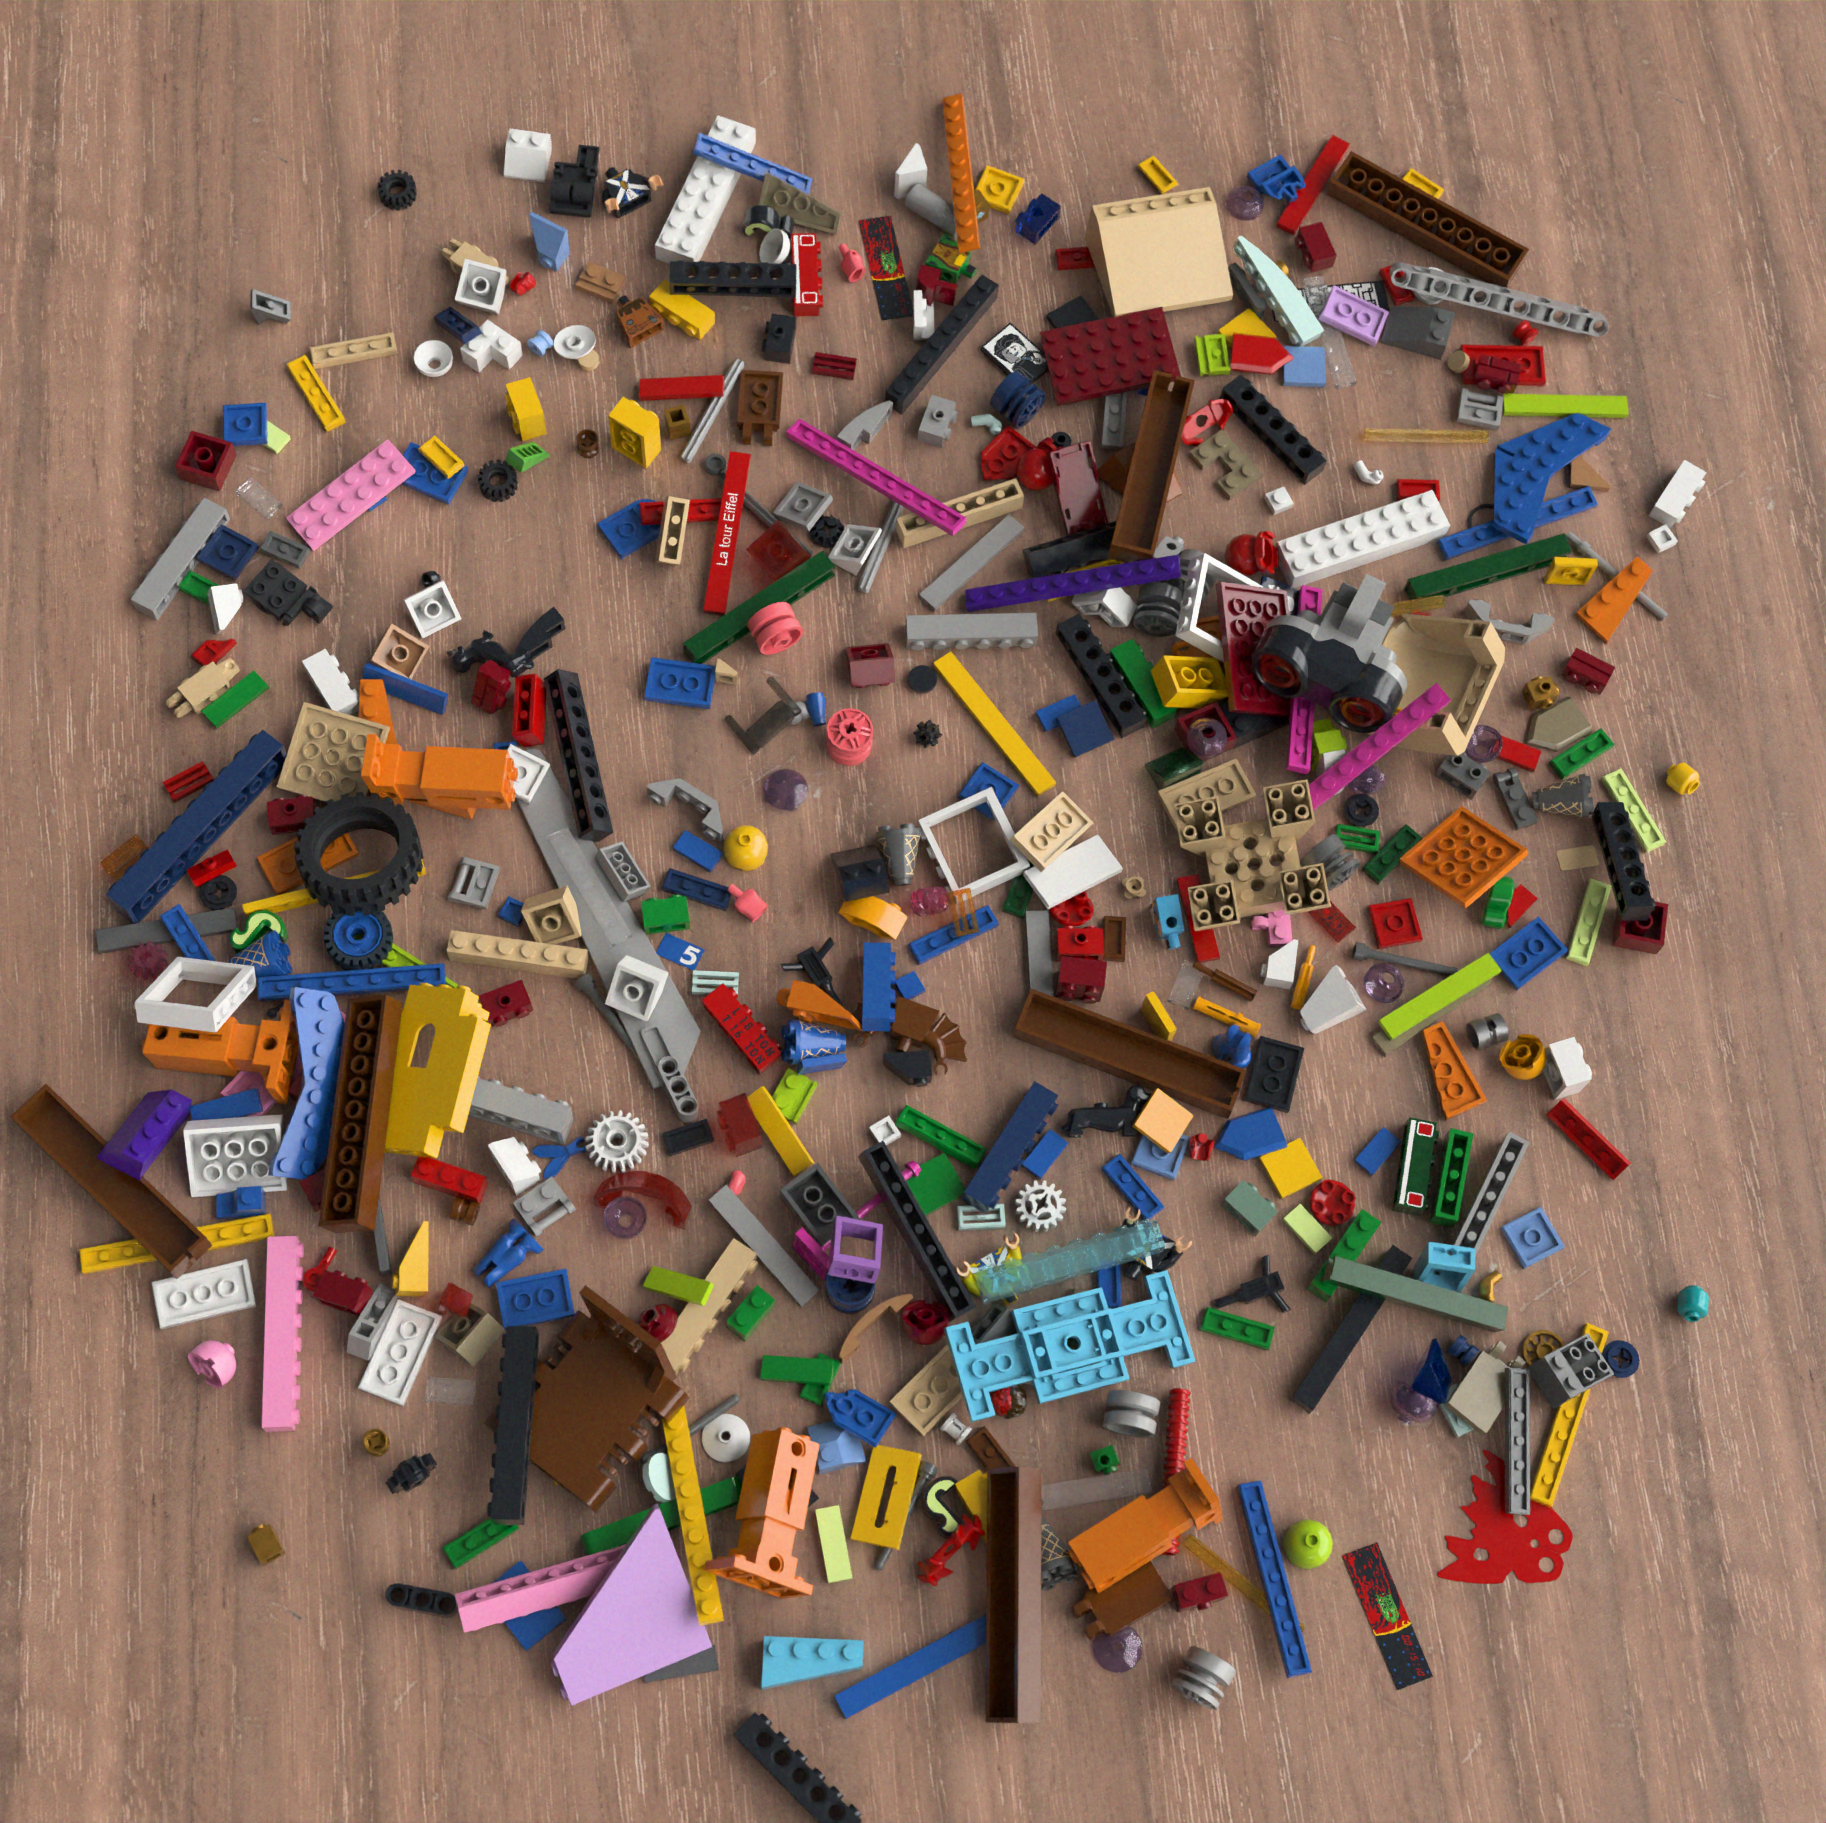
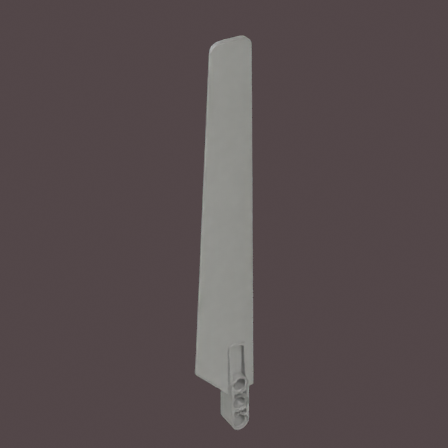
M538 749L525 750L547 762L543 753ZM550 767L530 804L517 797L515 798L558 888L568 886L577 905L581 937L607 992L609 993L617 964L626 955L666 971L628 902H623L595 856L598 850L593 841L579 839L571 802ZM668 974L662 994L648 1021L618 1009L616 1011L653 1089L663 1086L678 1118L684 1123H692L698 1117V1103L684 1074L701 1030ZM666 1067H672L674 1068V1071L671 1073H665L663 1069ZM677 1086L684 1089L680 1093L673 1092V1088ZM686 1106H690L693 1108V1111L690 1113H685L682 1111V1109Z

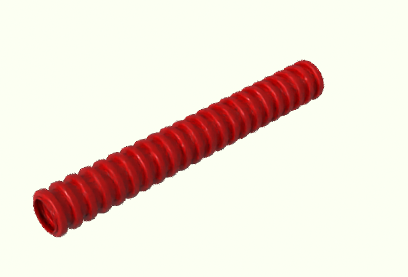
M1173 1388L1169 1391L1171 1395L1169 1402L1171 1404L1168 1405V1409H1170L1168 1417L1170 1419L1167 1420L1169 1427L1166 1429L1169 1434L1166 1435L1168 1442L1165 1443V1446L1168 1448L1165 1449L1167 1456L1164 1457L1166 1462L1164 1469L1166 1471L1163 1472L1165 1479L1162 1481L1165 1487H1162V1490L1170 1485L1168 1478L1185 1468L1183 1466V1462L1186 1461L1184 1458L1186 1456L1184 1448H1187L1185 1441L1188 1439L1185 1434L1188 1433L1186 1426L1189 1425V1422L1186 1420L1189 1418L1187 1411L1190 1410L1188 1406L1190 1399L1188 1396L1191 1395V1392L1187 1389ZM1180 1535L1171 1540L1173 1547L1163 1552V1555L1179 1554L1177 1547L1180 1546L1178 1542Z

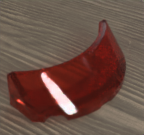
M628 1171L614 1175L603 1181L594 1195L595 1206L607 1209L609 1203L613 1200L621 1201L624 1191L660 1199L667 1204L666 1213L673 1217L674 1227L686 1230L692 1209L688 1198L675 1183L659 1174L656 1175L647 1171Z

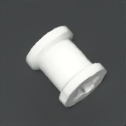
M953 1413L940 1430L942 1432L946 1431L956 1440V1444L959 1445L971 1432L972 1428L962 1424L956 1418L957 1415Z

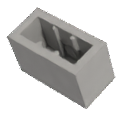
M931 395L919 427L918 441L942 448L944 440H949L951 434L950 424L955 423L958 411H955L956 402Z

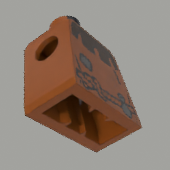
M625 295L618 299L617 304L620 308L616 311L617 322L630 348L664 330L663 317L643 298H637L631 302L628 296Z

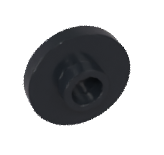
M919 665L909 672L908 684L913 691L923 694L935 688L937 675L929 666Z

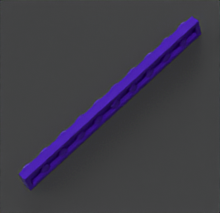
M1172 555L966 589V609L968 612L1180 578L1179 555Z

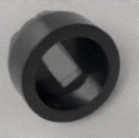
M428 571L422 574V583L425 588L441 581V576L436 571Z

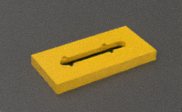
M877 1445L876 1448L873 1447L850 1538L852 1541L899 1550L922 1457L920 1453ZM891 1466H895L896 1474L884 1519L885 1522L882 1527L877 1528L875 1527V1521L888 1469Z

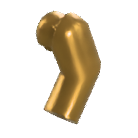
M1494 1270L1480 1281L1479 1297L1481 1299L1494 1302V1285L1503 1279L1497 1270Z

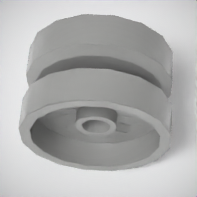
M1109 1391L1106 1405L1111 1411L1105 1412L1102 1426L1109 1431L1140 1438L1154 1437L1157 1423L1151 1417L1158 1415L1160 1401L1154 1397L1132 1391Z

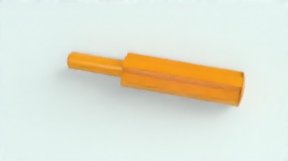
M1314 945L1309 946L1306 961L1302 963L1290 1005L1296 1010H1301L1304 1007L1314 968L1312 965L1316 949Z

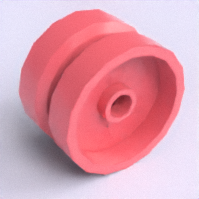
M778 602L762 608L747 623L752 637L756 638V644L764 655L776 654L790 648L803 635V629L799 621L795 619V614L790 604L786 602Z

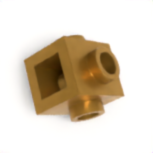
M1542 676L1536 677L1527 682L1521 691L1529 711L1537 708L1547 709L1553 706L1559 695L1558 686L1553 682L1551 676L1545 678Z

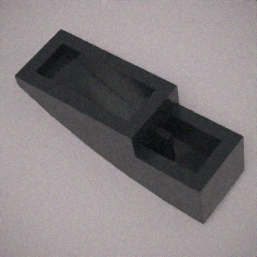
M555 607L543 614L529 628L518 644L515 654L518 653L517 649L522 647L528 650L531 655L527 660H534L553 647L551 638L566 629L564 619Z

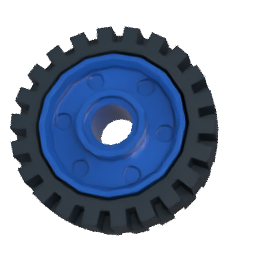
M378 908L370 910V915H363L362 911H357L354 916H349L346 910H341L339 914L333 912L331 914L332 918H328L326 921L327 925L324 927L323 935L325 948L334 963L340 965L345 970L347 968L349 970L374 969V965L377 964L379 966L382 964V960H386L388 952L392 950V927L385 913L379 912ZM357 934L364 935V937L360 940L353 939V937Z

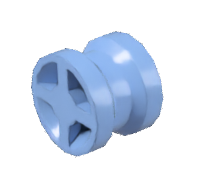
M538 330L535 333V337L527 341V345L534 354L542 357L545 354V350L547 348L550 349L554 342L546 332Z

